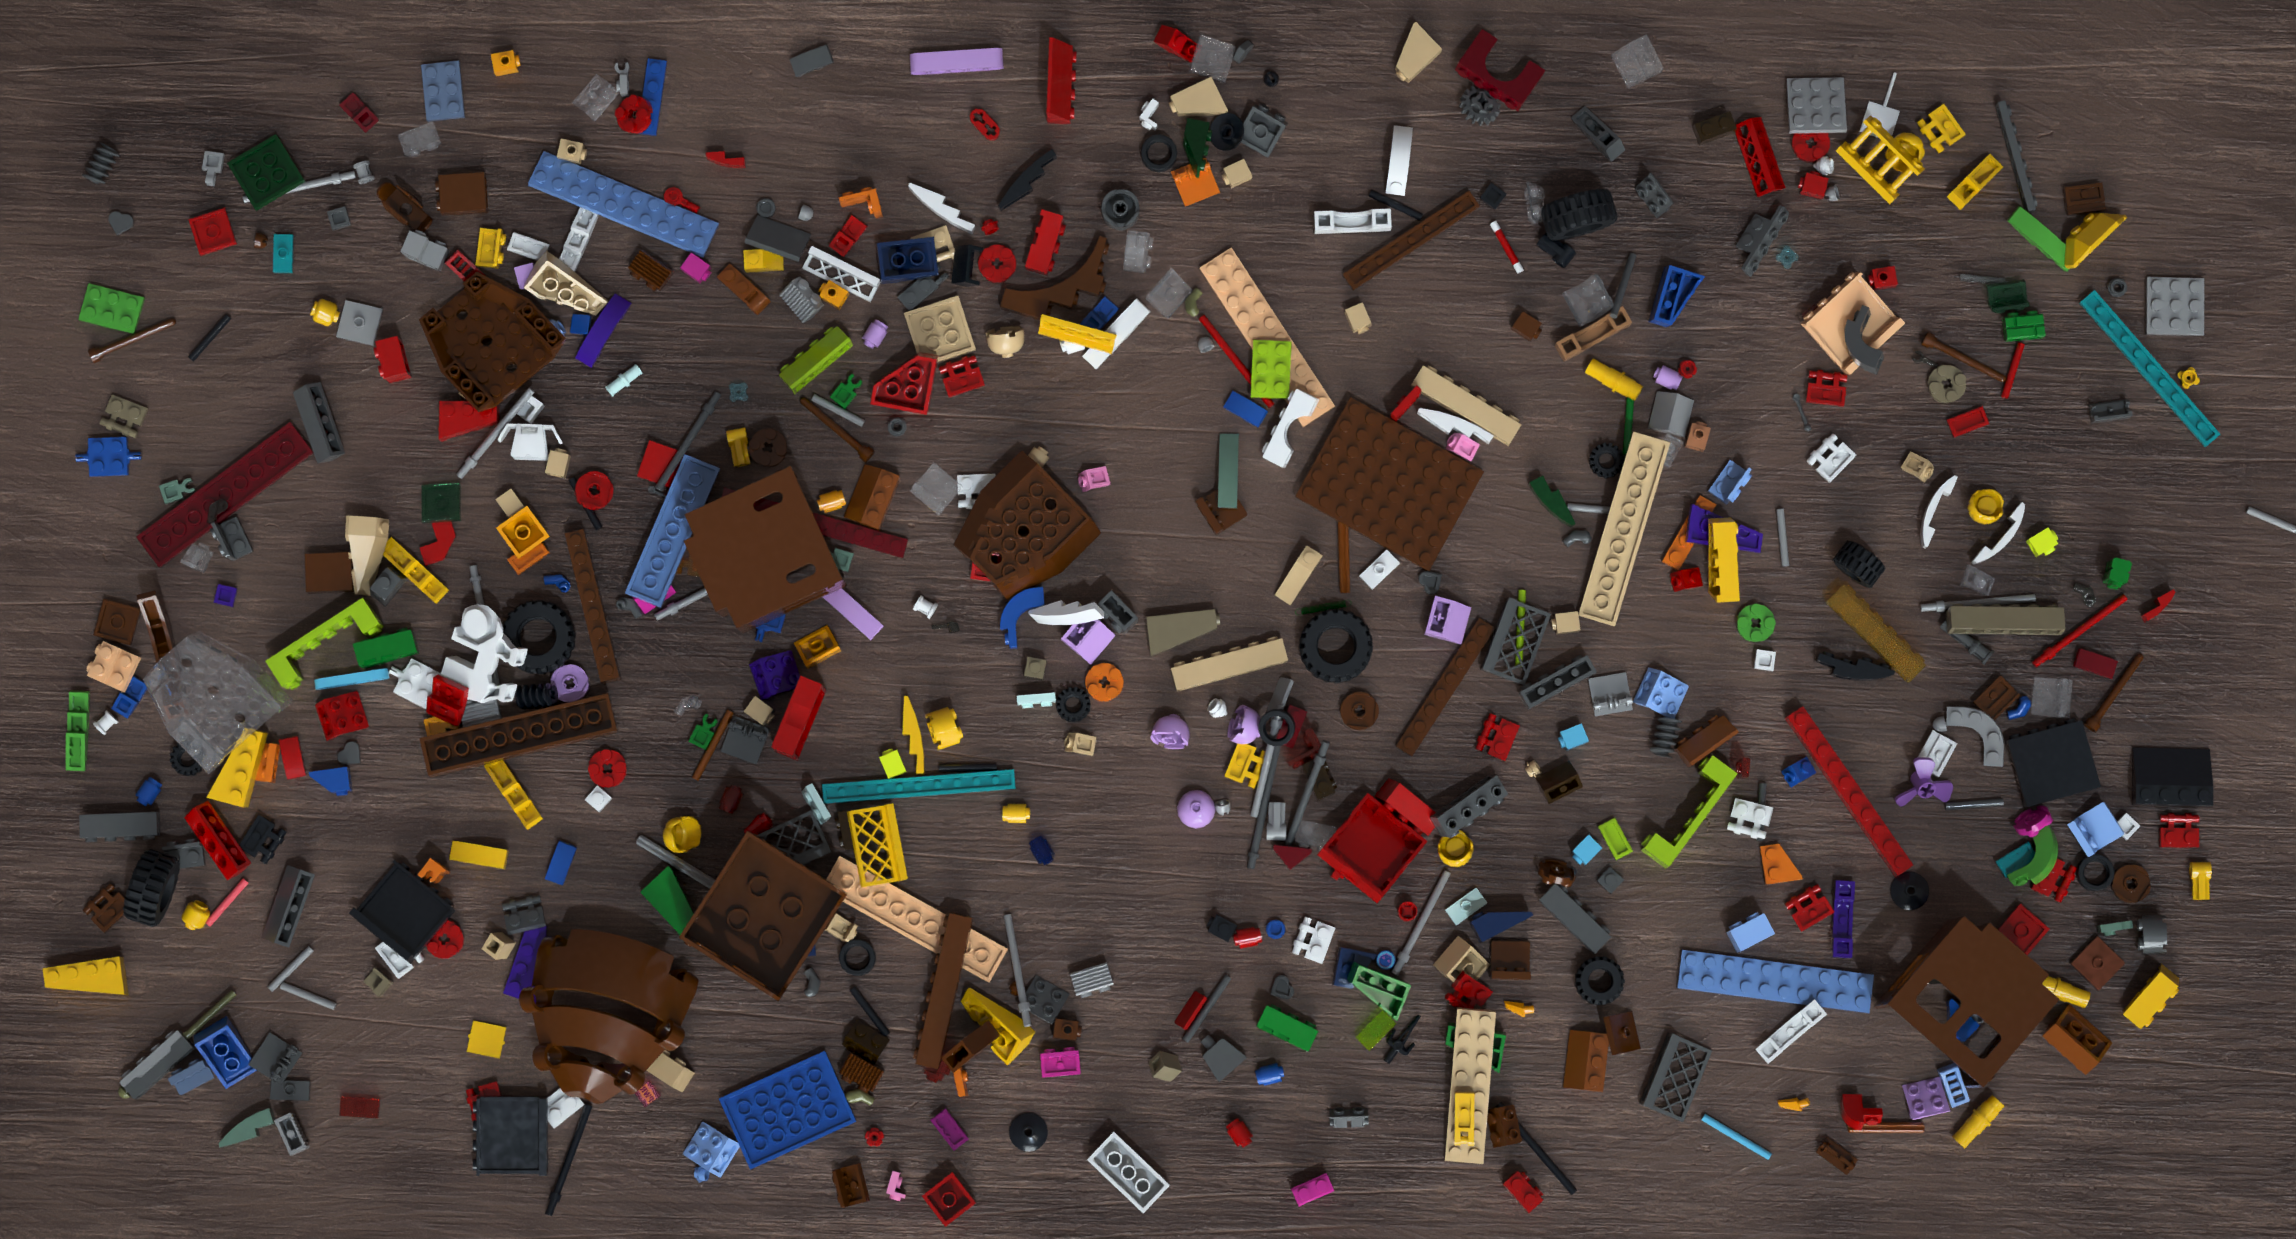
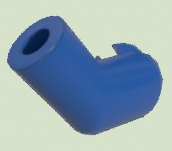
M562 574L544 576L545 585L555 584L563 593L568 592L571 588L570 582Z
M2022 696L2019 699L2020 704L2017 709L2006 711L2008 720L2026 716L2031 707V701L2027 696Z

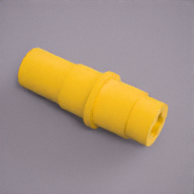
M1594 358L1585 371L1587 375L1612 389V392H1617L1634 401L1638 398L1643 388L1635 380L1626 376L1625 372L1621 373Z
M2048 976L2042 983L2062 1002H2068L2081 1008H2086L2089 1002L2090 992L2061 981L2059 977L2053 978Z
M1991 1095L1976 1110L1973 1109V1113L1952 1137L1965 1149L1987 1126H1991L1990 1123L2005 1106Z

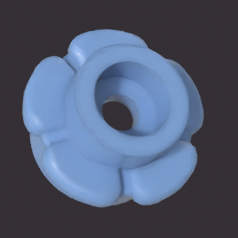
M701 1166L696 1167L694 1177L697 1181H708L710 1172Z

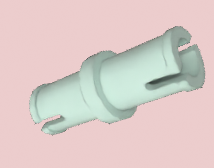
M634 364L625 373H620L618 378L605 386V388L613 397L625 386H630L629 383L643 373Z

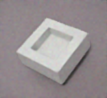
M1757 649L1754 669L1773 672L1776 652Z
M597 785L586 797L585 801L600 813L612 798Z
M2127 813L2117 821L2124 831L2122 837L2125 840H2128L2140 827Z

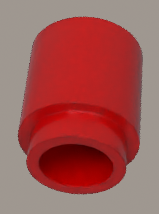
M1249 927L1239 929L1233 935L1235 946L1239 945L1240 949L1258 946V943H1262L1260 928Z
M1239 1118L1226 1126L1228 1129L1227 1133L1237 1147L1242 1146L1244 1148L1252 1142V1133Z

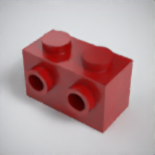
M1515 1171L1502 1184L1526 1212L1530 1213L1543 1201L1541 1198L1543 1193L1536 1186L1533 1188L1528 1183L1530 1178L1523 1171L1521 1173Z

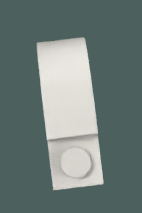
M1394 125L1386 194L1405 196L1413 132L1411 127Z

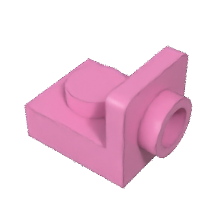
M1453 433L1448 438L1446 450L1456 453L1467 461H1472L1480 444L1461 433Z
M1106 466L1088 469L1078 474V484L1082 492L1110 485Z
M892 1171L886 1193L890 1194L889 1198L900 1201L901 1198L905 1199L906 1194L895 1192L896 1188L900 1189L903 1178L899 1177L900 1172Z

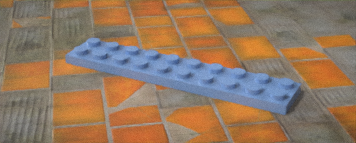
M543 151L528 182L530 187L704 258L719 226V223L679 206L669 204L662 199L572 162L558 159L557 156Z
M1681 950L1677 988L1808 1005L1815 999L1824 1008L1870 1013L1874 975Z

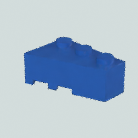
M1671 265L1664 267L1648 322L1663 327L1671 326L1705 276Z

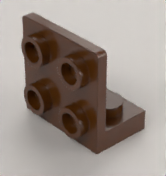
M1218 489L1206 497H1201L1195 501V504L1215 535H1218L1247 516V512L1238 498L1237 509L1218 508Z
M1491 942L1490 979L1531 980V972H1529L1530 942Z

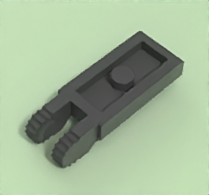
M947 273L942 274L936 282L931 279L932 276L919 278L897 298L908 311L914 310L935 292L949 275Z

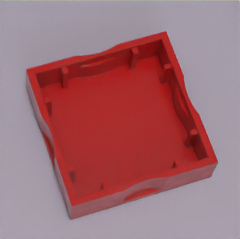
M800 675L771 746L776 753L798 762L827 691L821 683Z
M1367 793L1317 855L1373 901L1378 903L1428 841L1410 826L1398 820L1386 807Z

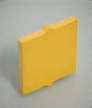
M473 1021L471 1033L468 1035L467 1052L500 1059L502 1047L505 1045L504 1038L507 1027Z

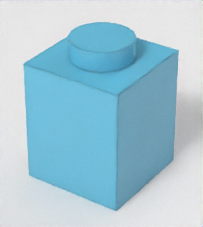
M1582 723L1559 733L1560 737H1558L1561 748L1565 747L1566 751L1589 742Z
M1587 835L1571 851L1574 854L1572 858L1579 865L1582 863L1586 865L1602 847L1590 835Z

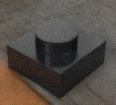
M1491 183L1480 197V200L1496 210L1506 196V193Z

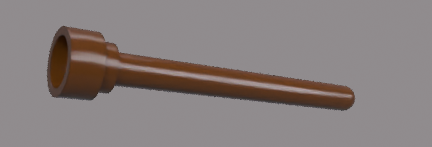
M170 318L103 348L93 347L88 349L90 358L95 364L101 361V358H104L103 355L174 326L176 320Z
M1927 332L1921 342L1922 346L1926 348L1934 347L2000 382L2006 381L2005 375L1937 341L1934 334Z
M802 397L800 399V403L858 451L859 458L866 463L873 456L875 451L871 447L862 446L807 398Z
M2142 654L2136 655L2096 714L2087 718L2084 722L2086 728L2094 733L2101 727L2100 720L2144 658Z

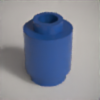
M149 777L135 794L138 797L136 801L145 807L147 804L152 805L161 792L162 784Z
M1278 1063L1262 1066L1255 1070L1259 1085L1264 1084L1266 1086L1282 1081L1281 1077H1285L1282 1065L1278 1066Z

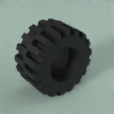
M1847 540L1833 558L1835 565L1845 575L1868 588L1873 587L1886 569L1884 564L1873 553L1853 541Z
M1604 956L1593 957L1582 963L1575 975V987H1577V992L1584 1001L1586 1000L1588 1003L1595 1005H1605L1613 1002L1623 991L1625 983L1624 973L1620 969L1619 964H1616L1614 960ZM1602 969L1610 975L1611 985L1606 991L1596 992L1589 986L1588 979L1594 970Z

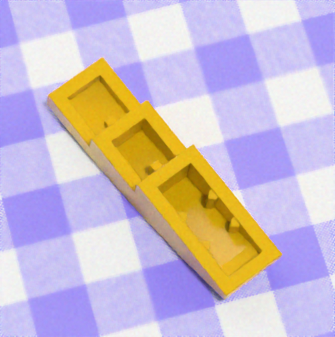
M390 537L383 556L437 604L449 589L397 541Z
M904 696L903 736H910L909 754L917 755L916 774L925 775L921 731L908 696Z
M504 760L484 765L496 786L527 830L543 820Z

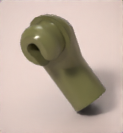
M1195 288L1185 299L1186 312L1192 317L1199 314L1196 301L1203 293L1198 288Z
M854 1089L845 1094L849 1103L862 1101L870 1106L875 1099L860 1089Z

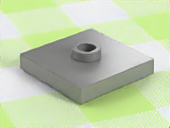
M345 300L336 337L374 346L383 309Z

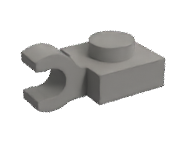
M626 62L625 69L620 70L619 64L615 63V70L620 75V80L616 81L617 92H620L622 97H629L628 73L630 66Z
M205 151L202 170L207 171L205 179L207 186L215 187L216 173H222L224 153Z

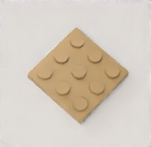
M959 296L904 313L917 354L923 352L939 355L937 362L939 363L976 351Z

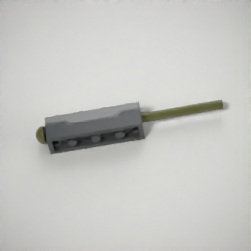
M231 990L186 1032L181 1030L175 1032L173 1030L167 1034L165 1042L161 1045L160 1043L155 1045L150 1050L152 1053L147 1058L143 1056L136 1062V1068L132 1071L130 1069L121 1076L123 1079L119 1082L121 1084L118 1089L119 1096L124 1099L132 1096L134 1100L142 1097L196 1048L189 1038L236 997L237 994Z

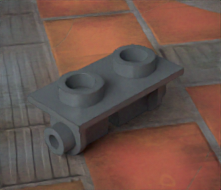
M1336 1107L1329 1110V1123L1334 1128L1347 1127V1121H1351V1127H1365V1125H1368V1108L1354 1107L1353 1109Z

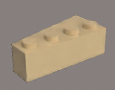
M664 1050L647 1071L669 1086L683 1092L695 1072L685 1067L686 1063L677 1057L674 1060L669 1056L671 1053Z

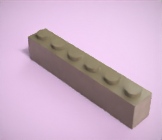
M1953 604L1946 611L1948 634L2061 635L2065 631L2064 607H2058L2057 605H2048L2046 607L2029 605L2027 607H2020L2018 604L2009 605V607H2001L2000 604H1993L1987 607L1982 606V604H1973L1971 606Z

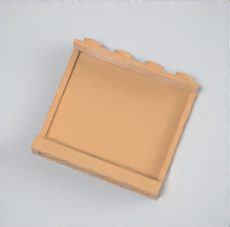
M1851 272L1844 279L1845 282L1841 286L1837 285L1831 291L1832 295L1827 299L1823 298L1817 304L1818 308L1813 312L1809 311L1803 317L1804 321L1800 323L1846 375L1852 374L1859 366L1853 361L1848 352L1845 341V326L1847 319L1853 321L1856 311H1860L1862 305L1869 307L1871 313L1863 331L1862 340L1872 348L1878 349L1905 324L1900 317L1895 316L1861 277L1863 275L1861 272Z

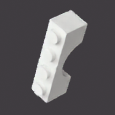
M1371 209L1352 213L1314 211V234L1391 231L1392 228L1391 209Z
M1300 389L1290 393L1287 400L1289 404L1287 408H1283L1279 416L1281 420L1278 426L1275 425L1271 431L1272 439L1270 443L1266 442L1262 450L1264 453L1263 458L1282 468H1286L1294 452L1287 439V431L1290 424L1299 417L1312 416L1319 401L1318 398Z

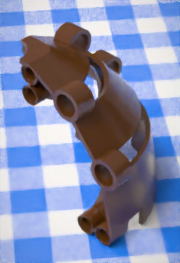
M571 929L568 940L560 935L544 937L537 951L532 986L523 988L519 995L521 1008L526 1013H532L539 1040V1045L533 1050L534 1065L541 1071L550 1070L563 1093L569 1097L583 1098L595 1104H601L621 1091L627 1094L636 1093L644 1084V1072L665 1049L673 1051L683 1042L685 1031L681 1024L695 996L698 978L686 969L670 970L674 956L624 936L593 930ZM555 990H574L598 994L637 1007L658 1018V1021L651 1033L631 1021L603 1011L571 1005H552V997ZM562 1046L580 1047L600 1052L619 1060L622 1064L600 1062L597 1065L589 1063L586 1057L576 1055Z

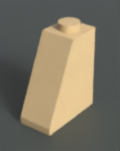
M1417 22L1411 28L1395 68L1397 77L1401 81L1405 80L1407 83L1414 79L1442 51V48Z
M1212 77L1171 95V102L1168 103L1172 112H1176L1178 117L1219 116L1223 113H1228V109Z

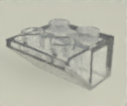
M1647 34L1611 54L1628 89L1662 73L1664 69Z

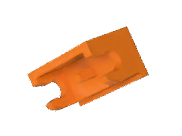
M430 858L417 875L426 880L430 878V882L438 884L451 871L435 859Z

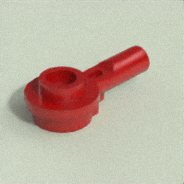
M671 187L664 193L665 202L674 206L682 205L698 213L700 206L683 198V194L678 188Z

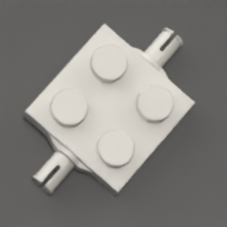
M412 658L403 671L394 666L389 671V674L398 677V683L393 693L427 709V696L432 694L433 677L438 674L441 675V673Z

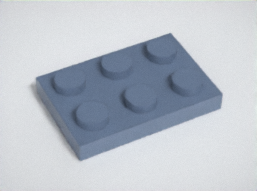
M450 61L422 64L426 121L465 118L460 62Z

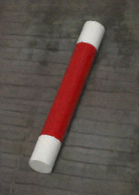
M1497 221L1492 222L1490 226L1517 274L1521 273L1524 269Z

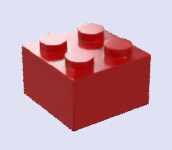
M398 336L375 341L376 347H373L376 359L378 358L381 363L378 366L380 376L389 383L412 378L403 341Z
M953 1172L922 1195L923 1199L945 1227L977 1203Z

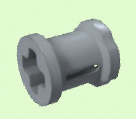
M368 160L353 165L359 177V184L375 180L371 174L370 162Z

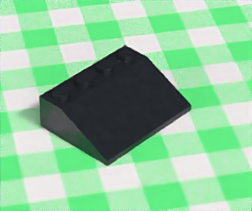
M2133 747L2132 805L2213 806V777L2210 749Z

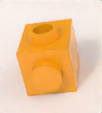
M513 50L491 54L493 70L496 76L519 72L518 66H521L519 55H515Z
M828 280L827 284L823 283L818 291L821 300L839 311L850 295L847 290Z

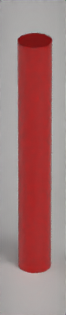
M2017 343L2001 394L2002 398H2009L2025 346L2023 343Z

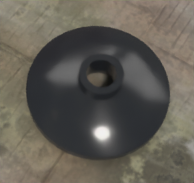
M1223 113L1217 116L1210 126V130H1212L1211 142L1219 150H1233L1243 139L1244 125L1242 120L1235 114Z
M1904 872L1893 880L1890 893L1892 900L1898 907L1904 910H1915L1923 906L1927 901L1929 886L1920 874ZM1909 887H1912L1914 889L1913 894H1909L1907 892V889Z
M1023 1113L1012 1121L1009 1128V1136L1015 1147L1022 1151L1030 1152L1042 1147L1047 1139L1048 1129L1045 1121L1040 1116L1034 1113ZM1027 1128L1032 1130L1030 1136H1026L1024 1133Z

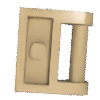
M946 225L910 238L934 237L936 250L946 246L949 251L936 255L937 262L949 258L954 259L955 248Z

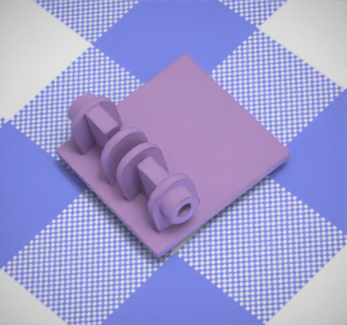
M1940 1077L1902 1085L1910 1110V1119L1916 1120L1950 1112Z

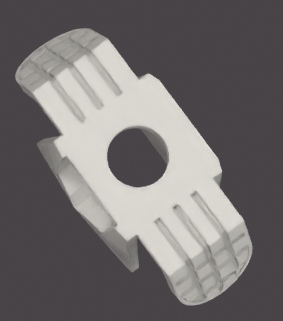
M506 424L498 438V441L502 442L510 429H516L511 450V456L515 460L547 461L548 449L545 430H553L560 445L563 443L553 425Z

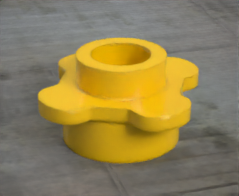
M2189 367L2184 372L2180 371L2177 375L2181 379L2184 389H2188L2191 385H2197L2200 382L2193 367Z

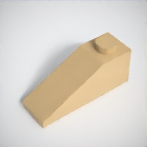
M1306 545L1275 593V596L1291 606L1323 555Z

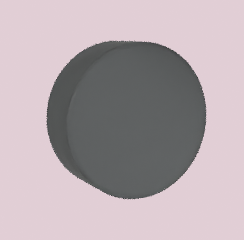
M764 198L757 203L756 210L760 216L770 218L775 214L776 206L772 200Z

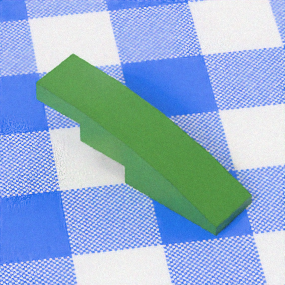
M2018 206L2007 221L2031 245L2036 246L2047 258L2052 259L2063 271L2068 272L2070 268L2064 266L2066 244L2021 206Z
M69 691L66 732V770L69 771L86 770L90 691Z

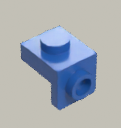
M1807 756L1781 771L1790 787L1816 773Z

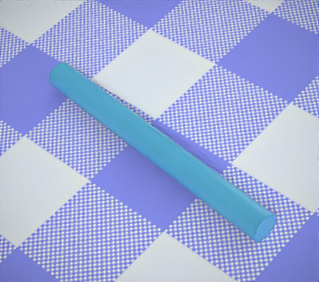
M1704 1114L1701 1120L1767 1160L1771 1157V1152L1709 1115Z

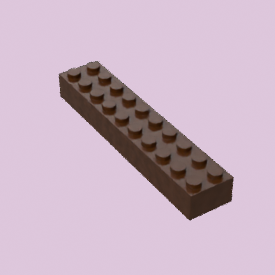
M606 693L419 739L427 773L431 778L618 733L610 696Z

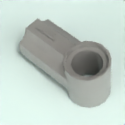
M1269 802L1266 839L1286 841L1285 803Z

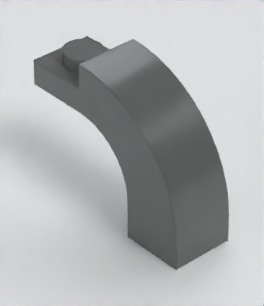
M1862 305L1860 311H1856L1853 321L1847 319L1845 341L1853 361L1865 371L1877 375L1884 360L1883 351L1868 346L1862 340L1863 331L1871 316L1870 308Z

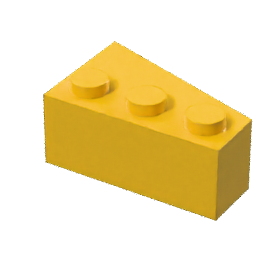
M2162 963L2158 967V972L2148 979L2144 988L2135 995L2123 1010V1015L2140 1029L2144 1025L2148 1027L2154 1020L2152 1016L2157 1011L2160 1013L2167 1005L2165 1001L2169 997L2173 998L2179 991V977Z

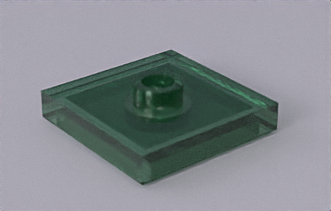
M460 483L422 485V523L461 521Z

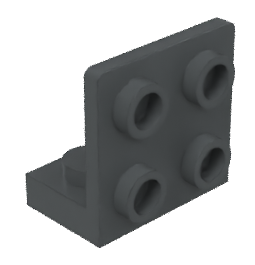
M237 516L221 524L215 521L211 523L213 528L210 531L214 539L220 542L218 548L222 556L235 561L254 552Z

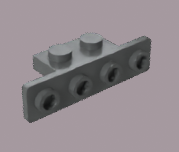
M1779 205L1771 220L1755 214L1736 244L1738 249L1750 254L1741 268L1747 276L1751 277L1756 272L1760 261L1767 254L1771 243L1777 238L1782 225L1786 223L1789 212L1784 206Z

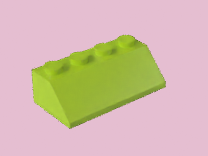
M838 326L829 328L820 341L816 339L809 345L810 349L807 352H800L794 358L795 362L791 365L788 363L780 369L779 377L794 395L853 346L849 337Z

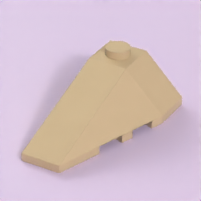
M547 250L535 263L524 284L526 290L540 299L555 301L559 305H568L576 310L595 316L608 303L606 298Z

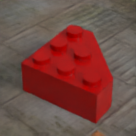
M919 352L876 381L873 386L870 404L927 415L939 355Z

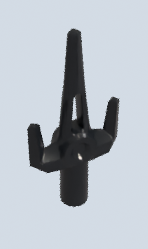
M1420 1015L1415 1017L1396 1040L1392 1039L1396 1030H1392L1386 1039L1387 1044L1392 1048L1383 1059L1385 1062L1390 1064L1398 1052L1402 1055H1408L1415 1046L1412 1043L1406 1049L1404 1044L1420 1019ZM1407 1031H1409L1405 1039L1401 1041V1038L1405 1035Z

